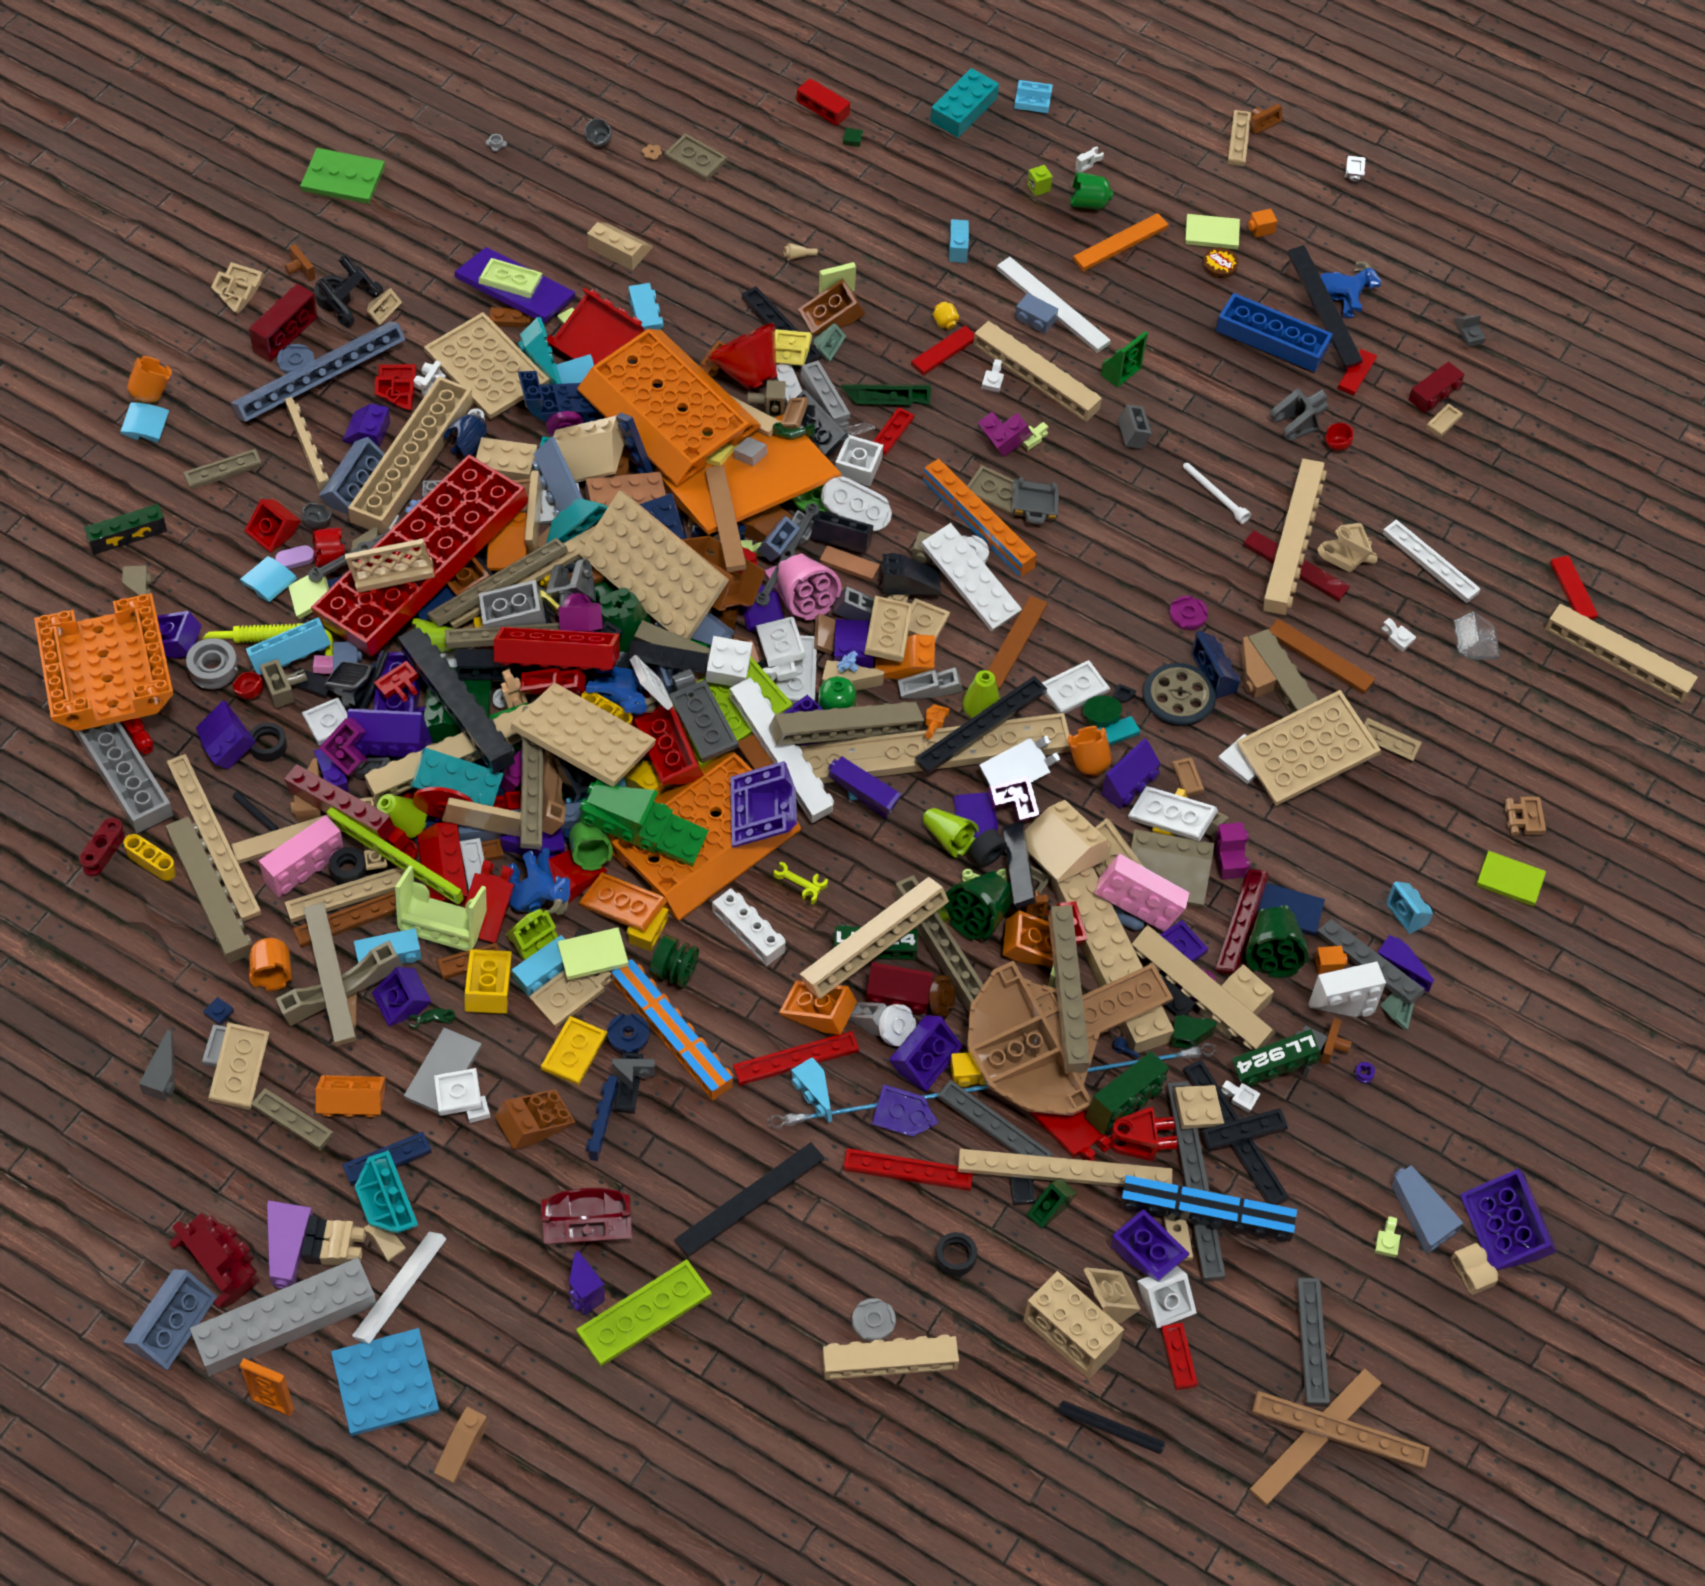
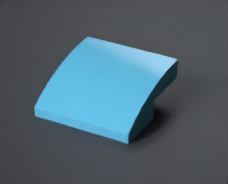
M1019 80L1014 109L1048 113L1053 85Z
M591 354L556 365L562 384L581 383L587 373L594 366Z
M131 402L120 434L136 440L140 436L158 443L169 410L150 404Z
M268 556L240 580L244 586L254 590L258 597L270 602L293 583L297 577L284 565Z

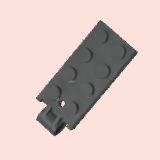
M691 669L671 676L677 691L669 694V697L701 761H707L738 748L739 743L706 680L696 683Z

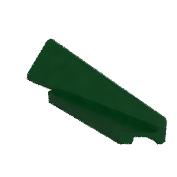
M841 384V388L856 404L912 405V402L930 404L931 384Z

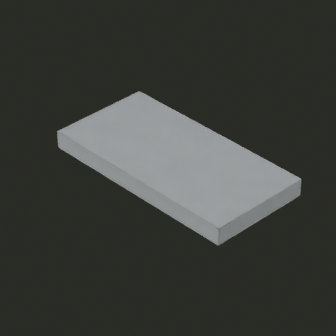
M443 1028L404 1094V1099L439 1114L434 1075L469 1069L482 1048V1044L447 1028Z

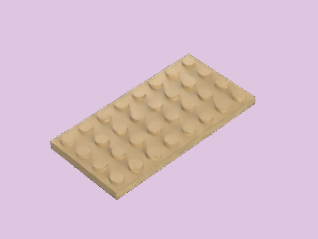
M621 490L618 491L579 552L580 556L588 559L594 568L619 589L628 588L630 592L634 593L646 612L669 632L688 640L692 638L729 581L726 576Z

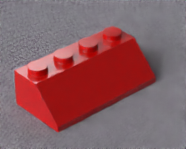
M661 705L652 713H645L634 718L640 731L656 739L655 745L648 753L662 785L688 784L704 776L674 706L667 710Z
M450 822L436 823L417 835L421 864L461 889L463 900L460 904H456L425 883L424 885L429 890V895L432 899L457 906L465 905L467 889L457 824Z

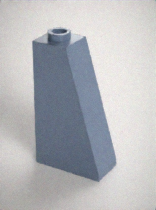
M708 612L692 636V639L712 645L713 636L732 639L735 631ZM656 621L655 625H657L658 627H661V628L666 629V628H665L664 626H662L658 621Z
M1412 1165L1406 1169L1401 1168L1394 1174L1395 1179L1391 1186L1424 1252L1428 1255L1458 1233L1463 1222Z

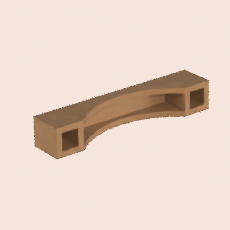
M545 749L543 759L542 831L552 835L564 824L566 806L562 800V780L552 753Z

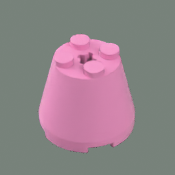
M804 554L794 555L779 563L778 582L787 606L794 615L805 620H813L818 614L825 615L831 610L829 607L837 597H840L842 588L839 577L832 569Z

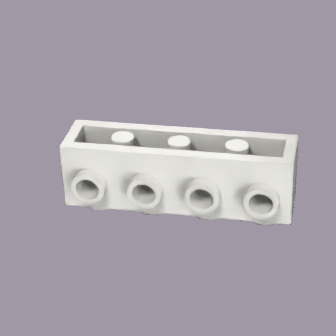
M730 888L712 902V912L766 967L785 953L786 941L780 933H776L770 923L765 919L763 920L758 915L756 909L745 902L740 893H735Z

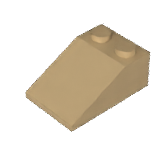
M1242 965L1222 985L1225 990L1255 1015H1258L1270 1004L1274 990L1245 965ZM1201 1009L1198 1014L1203 1018L1216 1021L1212 1017L1214 1013L1211 1010L1207 1009L1205 1011ZM1224 1021L1222 1024L1217 1022L1216 1030L1228 1040L1234 1037L1227 1030L1230 1026Z
M1088 1267L1084 1269L1094 1290V1296L1100 1302L1103 1311L1115 1322L1122 1323L1141 1310L1122 1271Z

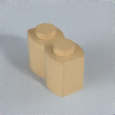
M1475 1243L1453 1253L1451 1261L1471 1295L1496 1285L1498 1272L1495 1267L1487 1262V1253L1484 1248Z

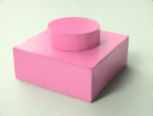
M314 655L313 673L331 674L333 672V656Z

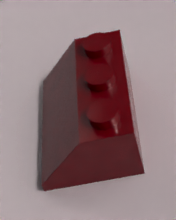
M872 962L866 1002L884 1003L887 1007L893 1004L905 1005L911 1009L913 1014L927 1015L934 973Z

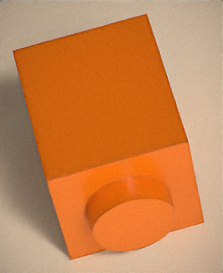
M1266 209L1251 213L1248 227L1256 238L1274 234L1278 221L1272 209Z
M1342 946L1318 947L1314 957L1318 975L1342 970L1347 966L1348 962L1347 954L1343 953Z

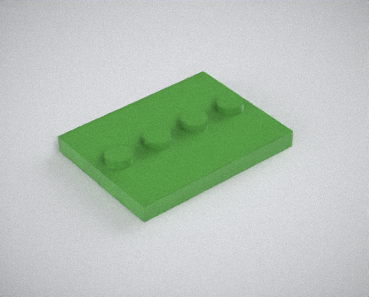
M316 148L300 185L301 191L370 204L384 170L385 161Z

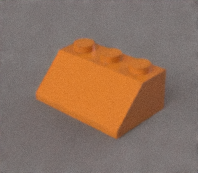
M321 1075L316 1086V1113H321L323 1116L343 1114L346 1117H352L356 1114H364L366 1117L380 1115L383 1109L386 1077Z

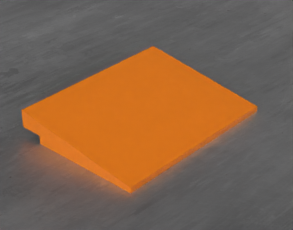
M784 414L775 417V419L782 421ZM756 430L747 437L766 444L768 454L754 467L736 460L734 451L723 463L736 522L824 485L832 478L842 477L841 472L805 434L802 437L787 439L776 436L774 433L768 437ZM705 463L704 468L679 486H676L658 468L654 469L655 472H661L666 495L672 493L676 505L708 535L718 531L705 468L715 467L714 465Z

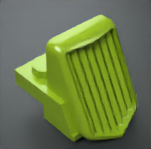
M542 909L527 914L507 932L508 940L514 943L523 961L558 938V935L554 930L556 926L548 911L545 910L543 912Z

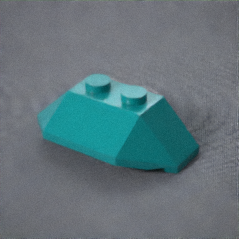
M581 498L573 501L570 506L561 511L552 520L546 544L555 538L565 543L598 524L609 506Z
M389 1150L368 1157L356 1182L355 1191L369 1226L395 1233L417 1227V1220Z

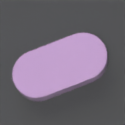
M303 545L283 550L276 555L275 559L286 568L292 569L310 564L314 560V551L311 547Z

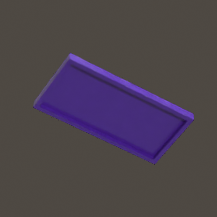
M488 247L482 249L457 269L454 275L458 280L535 319L541 317L543 323L547 322L575 298L574 291L543 275L531 298L479 284V278L491 258L527 268Z

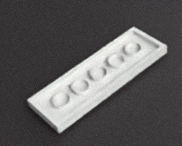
M951 523L921 542L920 546L991 632L1022 611L1017 602Z

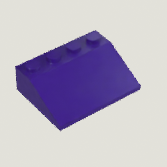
M1519 1168L1460 1194L1481 1247L1487 1253V1261L1497 1271L1537 1261L1558 1252L1527 1178Z

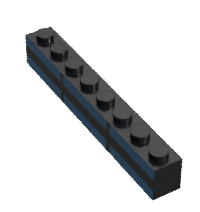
M1129 1175L1125 1177L1120 1207L1130 1212L1142 1211L1144 1209L1150 1216L1160 1215L1171 1220L1189 1221L1194 1225H1210L1214 1229L1224 1228L1235 1233L1253 1234L1258 1238H1274L1278 1242H1291L1297 1215V1209Z

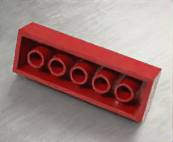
M501 627L494 638V662H500L502 665L520 663L521 666L537 664L540 667L554 665L563 669L579 667L582 670L599 668L601 671H608L614 668L619 658L620 634Z

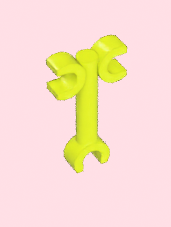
M783 862L779 863V868L783 870L782 872L773 871L775 878H786L805 888L802 892V899L804 900L808 895L813 896L811 904L816 903L817 895L828 884V879H825L823 883H818V874L813 876L811 883L789 871L787 865Z

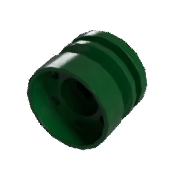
M664 935L654 952L649 974L664 980L670 973L669 982L672 984L677 982L678 986L684 988L695 972L699 957V947L693 945L690 948V944L685 942L679 949L680 940Z

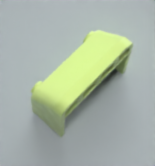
M409 866L395 886L398 928L401 931L416 928L417 937L464 951L473 949L477 943L487 910L486 887L481 886L475 898L467 902L466 908L430 898L427 887L424 884L414 882L413 866Z

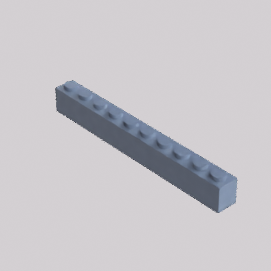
M390 321L231 402L237 418L246 422L285 402L286 398H293L404 341L405 337L399 324Z

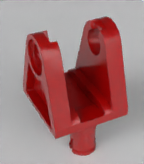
M1149 1107L1119 1118L1113 1126L1114 1133L1110 1138L1112 1140L1109 1144L1110 1148L1115 1153L1148 1161H1154L1158 1150H1177L1176 1136H1157V1131L1174 1130V1117L1155 1118L1154 1108ZM1119 1126H1127V1128L1118 1131ZM1117 1138L1125 1141L1126 1145L1118 1146L1114 1143V1140Z

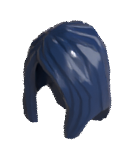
M464 415L452 423L445 431L443 438L447 439L452 431L457 430V444L450 451L453 454L462 452L465 458L468 455L472 456L479 448L481 437L485 438L486 422L478 415Z

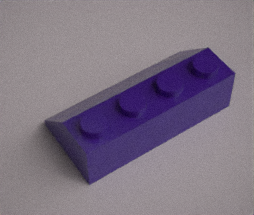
M389 652L380 678L405 661L412 667L413 665L403 652ZM419 673V678L411 682L418 692L417 695L413 696L405 686L401 690L406 694L408 701L403 703L396 693L386 699L376 688L374 710L417 712L421 684Z
M348 709L347 718L353 717L367 731L354 745L363 755L406 757L410 753L421 751L433 742L422 712Z

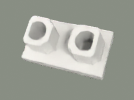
M435 361L434 364L425 362L422 367V374L426 375V377L418 375L414 379V387L422 390V396L425 397L438 376L446 377L440 370L441 362Z

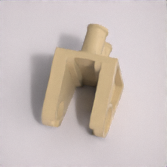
M1361 523L1341 525L1334 532L1339 539L1324 541L1318 547V553L1323 559L1348 572H1352L1362 562L1373 565L1377 562L1378 558L1371 549L1372 541L1366 536Z

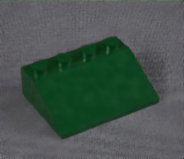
M459 680L460 682L464 681L468 688V693L474 694L478 706H483L489 719L492 680ZM427 686L424 719L432 738V743L461 734L460 728Z

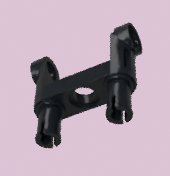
M346 253L340 257L341 259H338V262L348 272L343 281L335 289L325 276L320 278L315 284L326 295L325 300L338 314L337 319L339 323L349 328L355 320L352 316L353 313L342 299L358 283L367 294L369 293L375 298L381 295L384 290L378 282L369 278L361 266H356Z

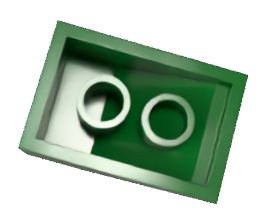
M1144 331L1124 348L1118 349L1110 359L1107 358L1102 364L1101 376L1118 388L1142 369L1148 332Z

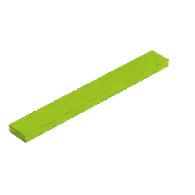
M330 807L327 811L328 818L337 828L406 871L409 866H413L414 877L456 904L461 903L463 900L461 889L334 808Z

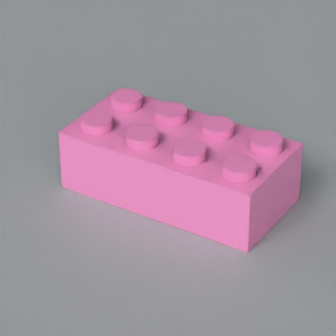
M325 815L259 860L264 883L278 898L283 894L289 893L297 884L305 882L316 871H321L329 863V859L335 851L344 848L341 831Z
M1121 854L1117 855L1099 877L1095 891L1096 895L1163 932L1186 909L1190 893Z

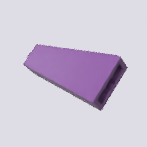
M268 1200L269 1274L272 1285L276 1288L284 1289L296 1282L302 1260L309 1216H313L311 1207Z

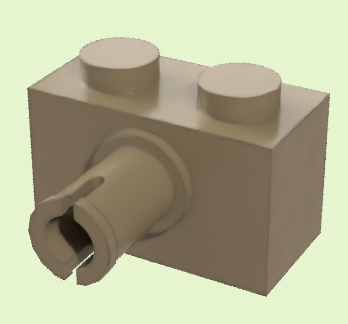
M767 380L765 394L748 392V404L764 405L766 407V414L773 418L784 414L786 381Z
M278 659L259 665L262 679L275 709L294 702L291 686L308 681L304 669L286 675Z

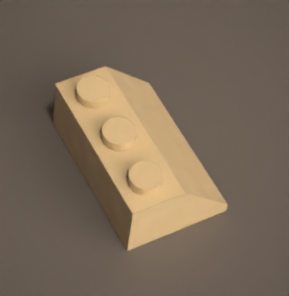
M597 222L587 233L589 249L632 271L652 249V245L608 223Z

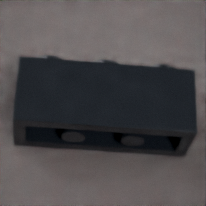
M820 510L814 518L811 539L833 544L840 548L851 549L857 553H866L871 545L874 525Z

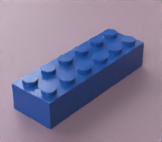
M1235 293L1232 294L1221 312L1216 331L1313 372H1316L1327 353L1333 335L1328 331Z

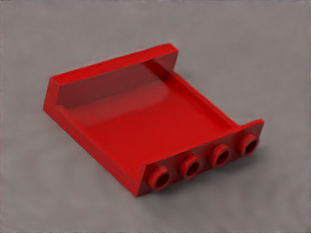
M583 288L585 296L555 337L551 335L547 337V342L551 348L570 360L591 354L594 365H596L643 333L645 329L641 325L642 321L637 317H629L624 309L621 307L619 309L615 308L614 304L607 298L601 299L600 295L593 289L589 291Z

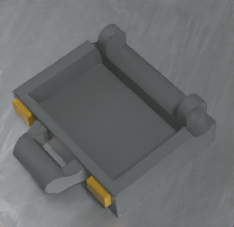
M1021 477L1018 480L1014 479L1012 483L1011 515L1024 516L1027 523L1042 525L1044 520L1055 521L1058 517V486L1054 482L1049 485L1024 481V478Z

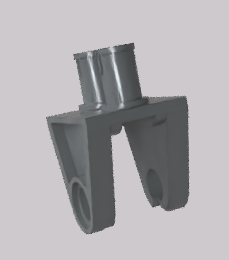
M1298 388L1270 411L1269 416L1274 422H1280L1301 414L1283 430L1287 441L1297 439L1320 429L1317 415L1329 409L1325 401L1327 396L1321 389L1312 396L1305 397Z
M584 558L576 561L571 582L567 567L564 568L562 564L553 566L546 594L560 603L559 607L563 606L565 599L573 593L586 594L591 602L596 601L592 566L588 559Z

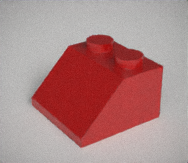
M261 499L244 531L269 552H273L294 535L301 520L275 499Z

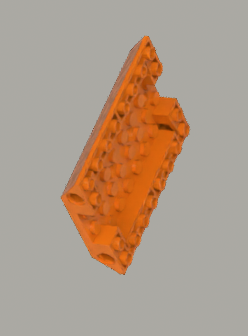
M647 329L594 365L577 388V391L605 418L617 416L620 413L633 417L649 460L676 486H679L704 468L706 458L729 442L732 446H735L761 427V424L662 330ZM629 360H636L637 363H636V364H630V363H628V361H629ZM656 383L661 384L662 387L655 388L652 385ZM678 408H686L687 411L680 412ZM703 432H711L712 435L705 436Z
M152 593L113 601L115 614L76 621L74 610L34 618L52 721L75 731L157 714L173 696Z
M726 752L701 768L704 776L688 784H675L655 799L656 803H663L672 809V814L709 830L693 867L658 851L651 853L612 834H607L612 844V855L625 868L631 865L652 886L653 893L666 898L667 902L663 907L668 909V912L678 922L801 830L797 821V824L787 833L739 847H732L731 777L752 771L734 752ZM713 811H718L721 813V815L719 817H713L711 816V813ZM654 856L658 857L660 860L656 863H652L648 859Z

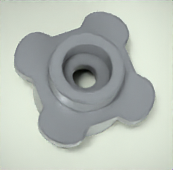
M492 134L486 140V145L490 146L492 151L497 152L502 147H506L507 142L503 141V137L500 134Z

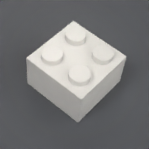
M849 435L842 446L835 467L841 472L842 477L871 486L882 460L883 445Z
M713 636L706 672V682L735 686L746 680L752 643Z

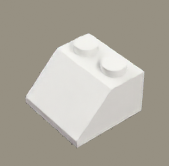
M1178 1266L1159 1282L1150 1276L1137 1281L1142 1301L1157 1329L1197 1313L1188 1276Z

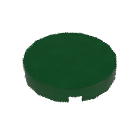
M1095 696L1088 699L1084 704L1083 716L1091 725L1108 727L1109 724L1113 722L1115 724L1121 719L1122 706L1117 699L1111 696Z

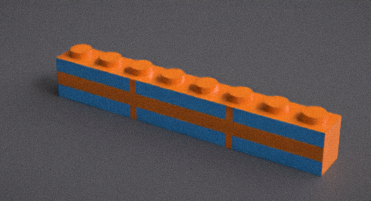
M939 458L924 467L923 482L982 538L1020 578L1035 568L1037 554Z
M631 959L628 961L629 966L618 968L611 972L612 983L637 1013L646 1020L648 1026L712 1101L732 1088L733 1074L731 1071L720 1064V1059L716 1053L709 1051L705 1040L701 1037L698 1038L693 1026L689 1022L686 1023L682 1019L681 1012L670 1005L668 997L664 993L661 994L653 979L647 978L640 964L636 965Z

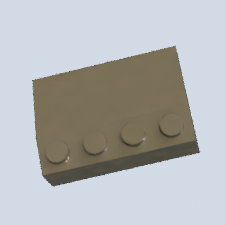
M1134 829L1131 849L1143 866L1190 892L1187 904L1204 907L1214 843L1199 842L1192 839Z

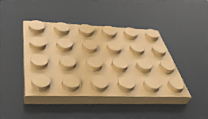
M484 312L424 346V352L434 362H441L440 368L453 382L472 389L473 402L489 419L494 418L524 400L518 376L519 371H537L540 385L550 384V379Z
M555 682L511 723L510 727L514 732L612 787L635 766L656 742L655 738Z
M1341 690L1237 741L1238 748L1276 806L1381 754V749Z

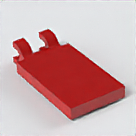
M484 860L481 874H474L464 908H466V904L470 899L475 898L481 886L486 887L487 910L478 939L497 943L515 887L514 884L510 883L514 870L503 865L501 877L492 875L495 864Z
M1086 1110L1073 1116L1031 1112L1030 1114L1073 1158L1079 1155L1083 1160L1095 1161L1094 1156L1096 1152L1090 1146L1095 1143L1103 1153L1111 1147L1109 1144L1112 1140L1106 1135H1102L1085 1119Z

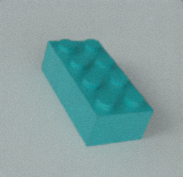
M971 68L931 107L930 122L959 138L998 99L999 83Z
M423 748L410 787L417 790L427 787L449 788L467 795L474 803L493 807L503 773L497 772L493 774L489 768L429 748Z

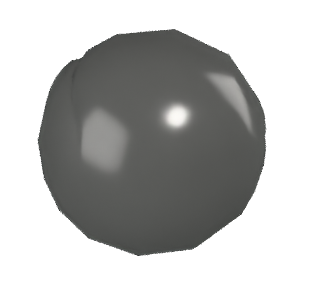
M595 118L586 124L585 136L594 147H603L612 139V130L604 119Z
M308 503L302 508L301 519L311 529H322L328 524L332 512H328L326 505Z

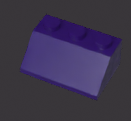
M1144 738L1106 773L1102 796L1118 809H1121L1124 805H1129L1137 793H1142L1150 781L1156 780L1160 774V761L1147 739Z
M925 1015L891 1056L889 1061L901 1076L922 1090L927 1091L950 1063L951 1054L958 1053L963 1045L941 1016Z

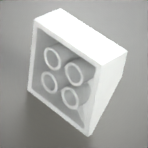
M1378 962L1318 975L1308 1004L1309 1008L1353 1017L1372 1015L1375 1013L1386 984Z

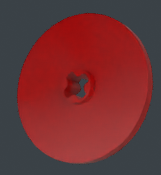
M444 787L423 788L415 792L413 797V803L417 809L427 815L441 819L443 818L449 798L473 802V800L459 791Z

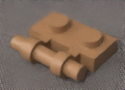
M1520 797L1519 804H1514L1512 798L1505 800V813L1509 819L1507 825L1508 829L1511 830L1512 836L1519 835V828H1524L1525 835L1545 834L1546 827L1540 797ZM1516 813H1521L1522 819H1517Z

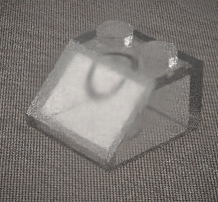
M1475 611L1454 620V632L1457 636V649L1460 654L1465 655L1470 660L1500 658L1494 625Z

